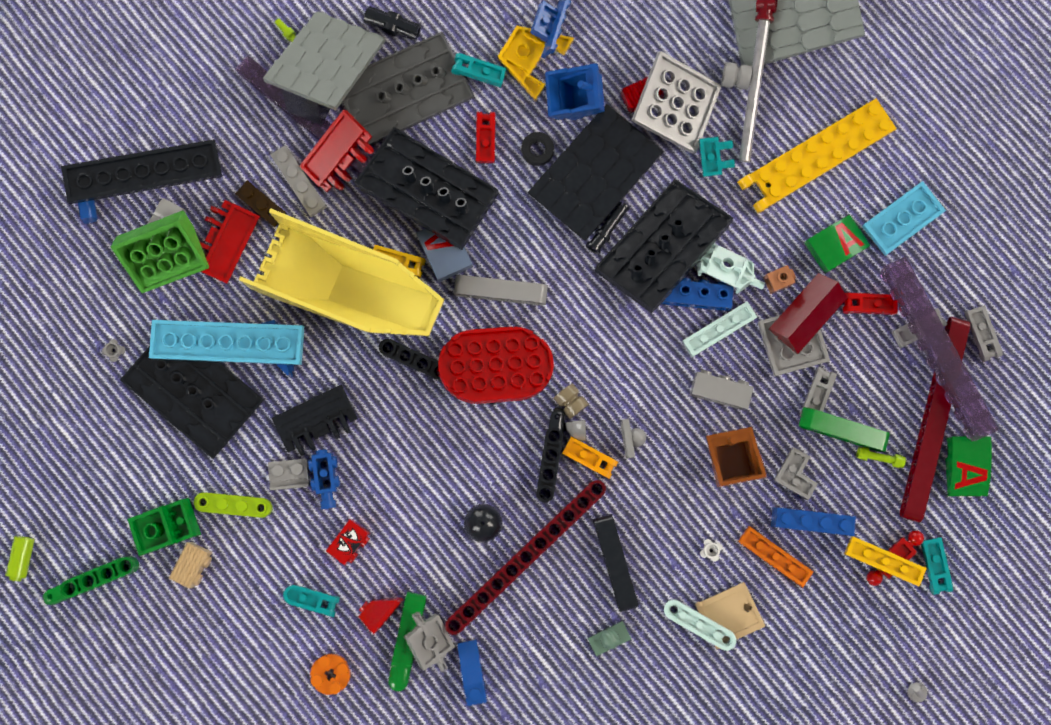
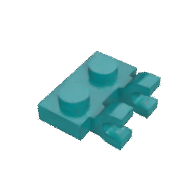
M718 137L699 139L703 177L722 175V169L735 167L734 159L721 161L720 150L733 148L732 140L719 142Z

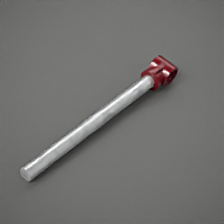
M756 0V13L758 15L755 16V21L758 22L739 162L749 163L751 159L769 25L774 22L773 13H776L778 0Z

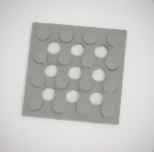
M662 51L657 52L631 121L680 148L695 154L699 147V139L703 137L722 85ZM666 73L670 74L671 82L666 81ZM681 81L685 82L686 84L685 91H683L680 87ZM659 90H662L664 92V99H661L659 97ZM696 90L701 92V99L696 97ZM675 98L680 102L679 108L674 105ZM653 107L658 109L657 117L652 114ZM690 107H693L695 110L694 116H691L689 113ZM668 115L673 117L674 122L672 125L667 121ZM684 123L688 125V133L683 131Z

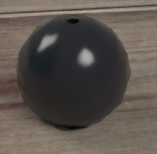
M489 504L473 506L467 511L464 518L466 534L476 542L487 543L494 540L502 529V518L499 511Z

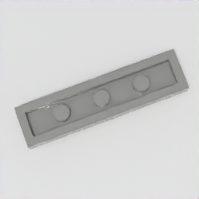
M286 145L270 154L310 217L327 208Z

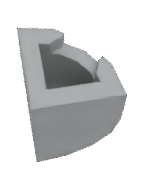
M585 420L565 423L566 431L570 436L579 441H586Z

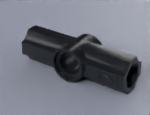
M369 6L364 14V23L378 27L388 35H400L413 41L419 38L421 25L404 19L396 12L388 11L387 13Z

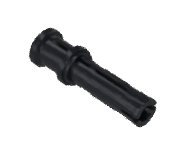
M620 202L601 229L596 230L592 240L586 243L585 246L592 253L599 255L603 245L609 242L610 234L629 210L625 203L622 204Z

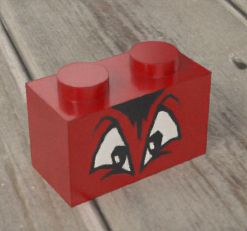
M350 519L327 548L326 552L343 565L352 564L358 556L356 553L360 547L364 548L370 541L368 536L371 533L355 520Z

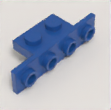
M544 0L539 4L530 33L545 42L541 55L542 58L555 52L557 48L556 41L561 35L562 29L560 28L567 15L565 12L570 6L571 0H559L557 8Z

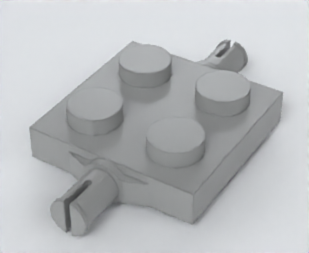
M416 612L412 617L417 626L405 635L404 638L420 669L425 671L431 665L437 663L440 672H444L448 669L444 657L455 646L438 614H433L427 620H423L420 612Z

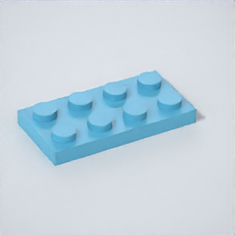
M922 181L866 222L862 227L886 256L946 210Z

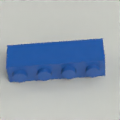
M778 507L772 508L771 527L854 536L856 516Z

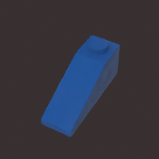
M477 639L457 643L467 706L486 703L487 693Z

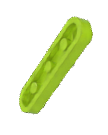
M203 492L199 493L194 499L195 508L200 512L264 518L269 516L273 510L271 501L266 498ZM202 499L206 500V505L204 506L201 505ZM260 504L264 505L262 512L258 509Z

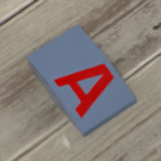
M427 229L416 232L438 283L473 268L465 247L461 250L437 237L436 234Z

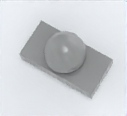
M622 419L620 426L625 457L627 459L634 458V447H640L645 443L646 434L640 428L631 429L629 419Z

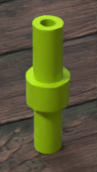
M278 18L274 24L283 32V36L288 41L293 42L296 37L295 31L291 27L288 28Z

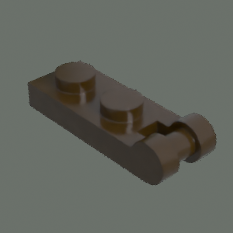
M248 180L235 193L237 197L274 228L278 222L273 216H269L270 208L287 214Z

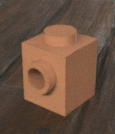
M788 265L767 273L763 277L770 294L796 283L795 273L792 269H789Z

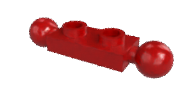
M913 530L909 533L907 541L904 537H901L887 551L910 560L917 553L913 546L921 545L924 541V535L918 530ZM877 569L868 572L866 579L870 585L878 586L883 580V575L888 579L893 575Z

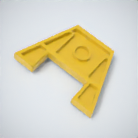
M516 26L500 51L498 60L530 96L537 101L545 88V83L534 78L531 74L542 58L541 55L545 42L531 34V28ZM560 35L556 41L557 48L555 51L565 55L574 38Z

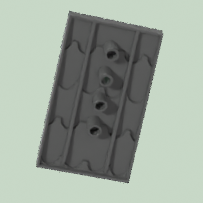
M440 32L368 65L342 103L345 109L373 136L368 142L372 146L386 139L393 127L403 132L475 98V95L465 76L455 75L451 72L452 66L455 65V55L445 34Z

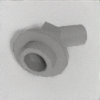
M918 682L912 683L907 691L908 697L917 703L924 701L928 693L927 688Z

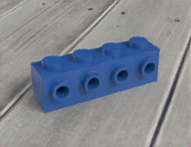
M684 278L661 304L729 312L732 309L734 287L724 282L711 284L708 280L692 282L690 278Z

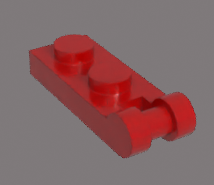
M477 112L476 163H495L496 112H490V114ZM483 121H490V125H482Z
M845 293L847 299L845 300V306H843L844 314L896 315L898 313L897 295ZM853 300L857 301V306H852Z

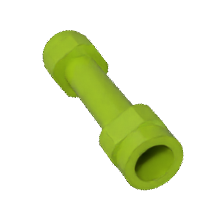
M858 447L856 458L886 462L896 468H904L906 458L901 455L894 454V456L871 452L866 447Z

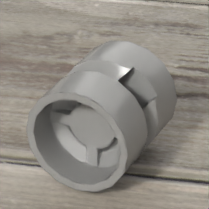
M725 62L721 79L722 87L732 88L736 85L739 89L748 90L752 76V65L743 64L737 67L736 63Z

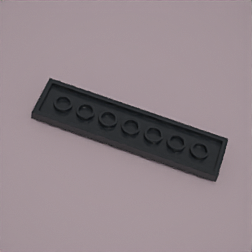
M215 139L61 166L67 202L69 204L223 177Z

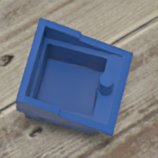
M597 63L545 72L548 117L557 120L565 118L577 120L605 111L602 75L599 73Z

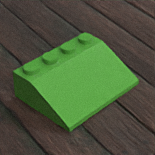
M184 210L118 235L111 245V249L141 293L209 268L194 226Z

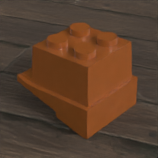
M752 427L706 436L717 487L767 477Z

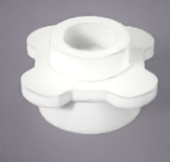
M706 539L704 541V548L700 552L701 557H708L714 562L718 561L722 545Z

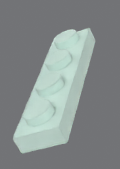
M745 302L684 339L682 343L691 357H694L753 321L757 316L749 303Z

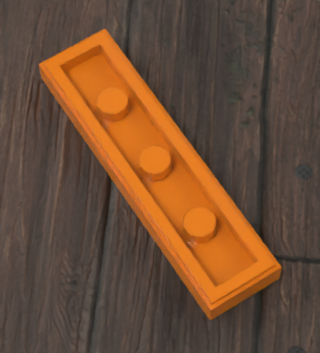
M750 526L746 528L737 541L802 588L814 572Z

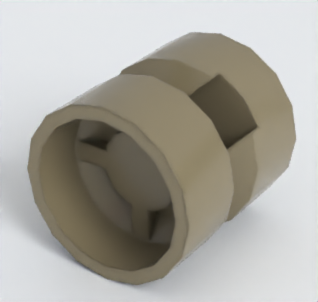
M573 383L553 398L559 407H565L564 412L569 420L589 405L583 396H578L579 390Z

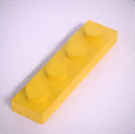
M854 536L850 537L844 552L845 555L919 587L927 569Z

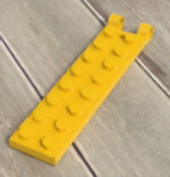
M877 98L753 173L746 175L737 183L742 190L747 189L754 183L757 184L765 197L753 205L759 214L891 134L897 128Z

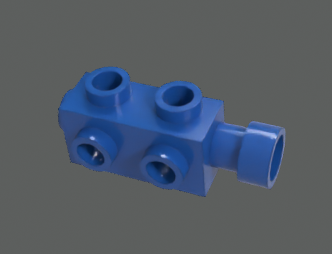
M327 449L318 450L316 455H311L312 460L308 461L310 472L313 471L314 479H311L312 491H316V494H321V510L336 508L333 492H338L337 487H340L339 476H336L335 468H338L337 457L333 456V453H328ZM326 460L328 462V466L326 468H323L322 462ZM325 480L330 481L329 487L324 486Z

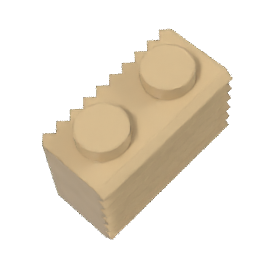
M187 542L169 579L189 589L198 586L203 578V575H201L203 569L207 568L211 563L212 557L210 555L212 552L193 542Z

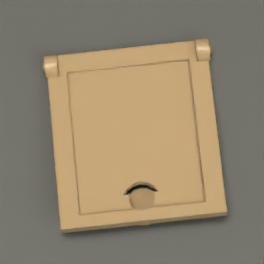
M745 582L695 603L699 613L731 630L735 634L736 640L766 627ZM728 636L722 638V641L725 643L730 640Z

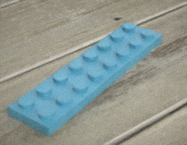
M152 320L149 358L302 365L304 326Z

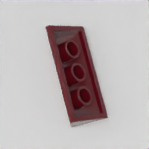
M818 273L768 330L792 351L799 354L844 303L847 296L838 281Z

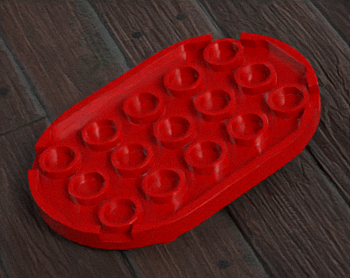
M498 327L462 331L451 337V340L443 346L438 360V373L445 389L457 399L472 404L530 399L544 390L551 379L554 369L553 355L546 341L540 339L533 331L522 327Z

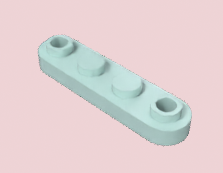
M672 599L666 602L664 613L670 620L722 650L727 651L735 647L736 637L731 630L678 600ZM676 606L678 610L673 613L670 611V607ZM724 636H728L730 638V640L726 643L722 641V638Z

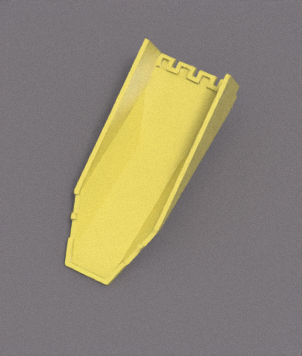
M270 208L269 213L279 223L274 234L275 237L279 238V241L272 239L266 252L272 257L265 256L259 271L263 272L264 275L257 274L254 282L240 276L239 280L243 284L270 298L365 332L430 336L444 299L402 265L399 260Z

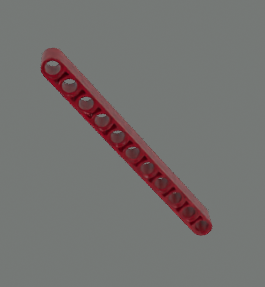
M951 316L946 322L948 325L944 329L899 513L901 518L919 523L922 522L925 515L971 326L969 321Z
M599 480L589 483L448 618L445 623L446 631L451 635H457L605 494V484ZM595 483L602 487V491L598 495L594 494L591 490ZM580 497H585L588 500V505L585 508H580L577 504ZM567 510H571L574 514L573 520L569 522L563 518V514ZM550 525H559L560 532L557 535L550 534ZM539 537L546 540V545L543 548L535 546V540ZM524 551H529L532 554V558L528 562H524L520 558L521 553ZM515 565L518 570L517 573L512 576L506 572L507 566ZM496 578L503 581V586L500 589H495L492 586V581ZM481 592H485L489 596V600L485 603L478 600V594ZM464 607H473L474 614L466 616L463 611ZM457 620L460 623V628L452 630L449 622Z

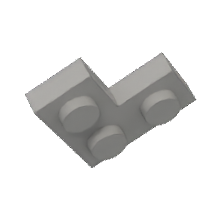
M792 447L773 481L806 500L810 499L818 485L817 482L801 474L810 456Z

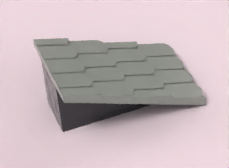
M729 0L741 65H752L758 22L755 21V16L758 15L756 13V0ZM778 0L776 13H773L774 22L769 25L764 65L863 37L865 31L858 0Z
M317 11L306 26H303L293 42L287 46L279 59L274 62L263 77V80L282 89L287 112L322 126L330 109L337 110L384 45L385 38L377 33L368 32L359 26H353L344 20L335 19L324 12Z

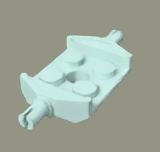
M713 244L712 248L696 263L698 276H701L702 273L712 276L737 288L736 294L740 293L748 285H753L761 290L765 285V282L755 278L754 263L751 260L717 244ZM723 262H728L731 267L725 266Z

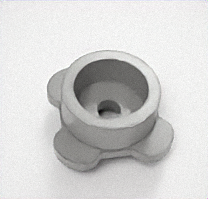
M112 339L102 349V353L108 356L111 362H116L118 357L125 353V347L120 346L117 340Z

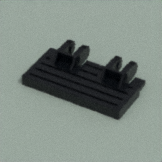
M341 384L273 417L272 420L287 453L295 450V444L299 454L303 456L305 455V449L299 438L305 436L309 448L314 451L316 446L310 433H313L314 438L318 439L330 433L329 424L335 438L338 439L340 438V432L336 428L334 421L340 419L344 431L349 434L351 429L345 416L348 417L350 422L358 418Z

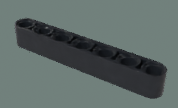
M384 339L380 342L379 351L386 358L441 382L440 377L435 375L438 369L437 360L391 339ZM387 344L393 345V350L390 353L384 352V347ZM404 352L411 354L410 359L407 361L401 360V355ZM421 360L428 361V366L425 369L418 368V363ZM497 402V403H486V404H489V405H492V406H493V405H497L499 402Z

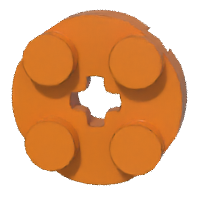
M331 653L316 660L310 672L311 684L322 694H338L347 686L351 677V671L345 658ZM333 669L336 677L328 679L325 672Z

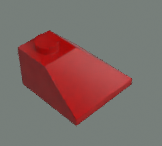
M397 597L375 599L370 603L366 601L359 609L362 613L358 617L370 632L375 634L404 599Z

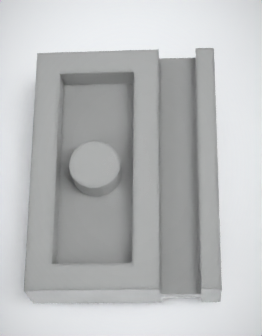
M308 459L268 462L270 490L310 487Z

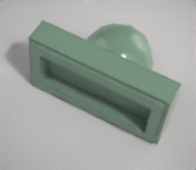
M620 621L588 637V640L597 657L631 640V637L624 622Z

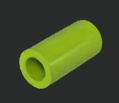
M14 536L6 576H9V580L20 582L22 578L27 577L35 541L34 538Z

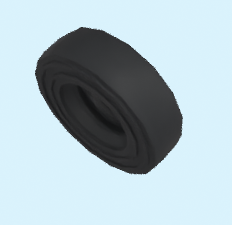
M543 132L530 133L524 138L521 145L523 158L527 163L534 166L545 165L554 155L555 147L553 140ZM536 142L542 143L545 147L544 153L539 156L534 155L530 150L532 144Z

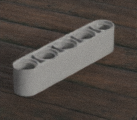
M456 275L453 295L503 302L546 305L548 286L540 283Z

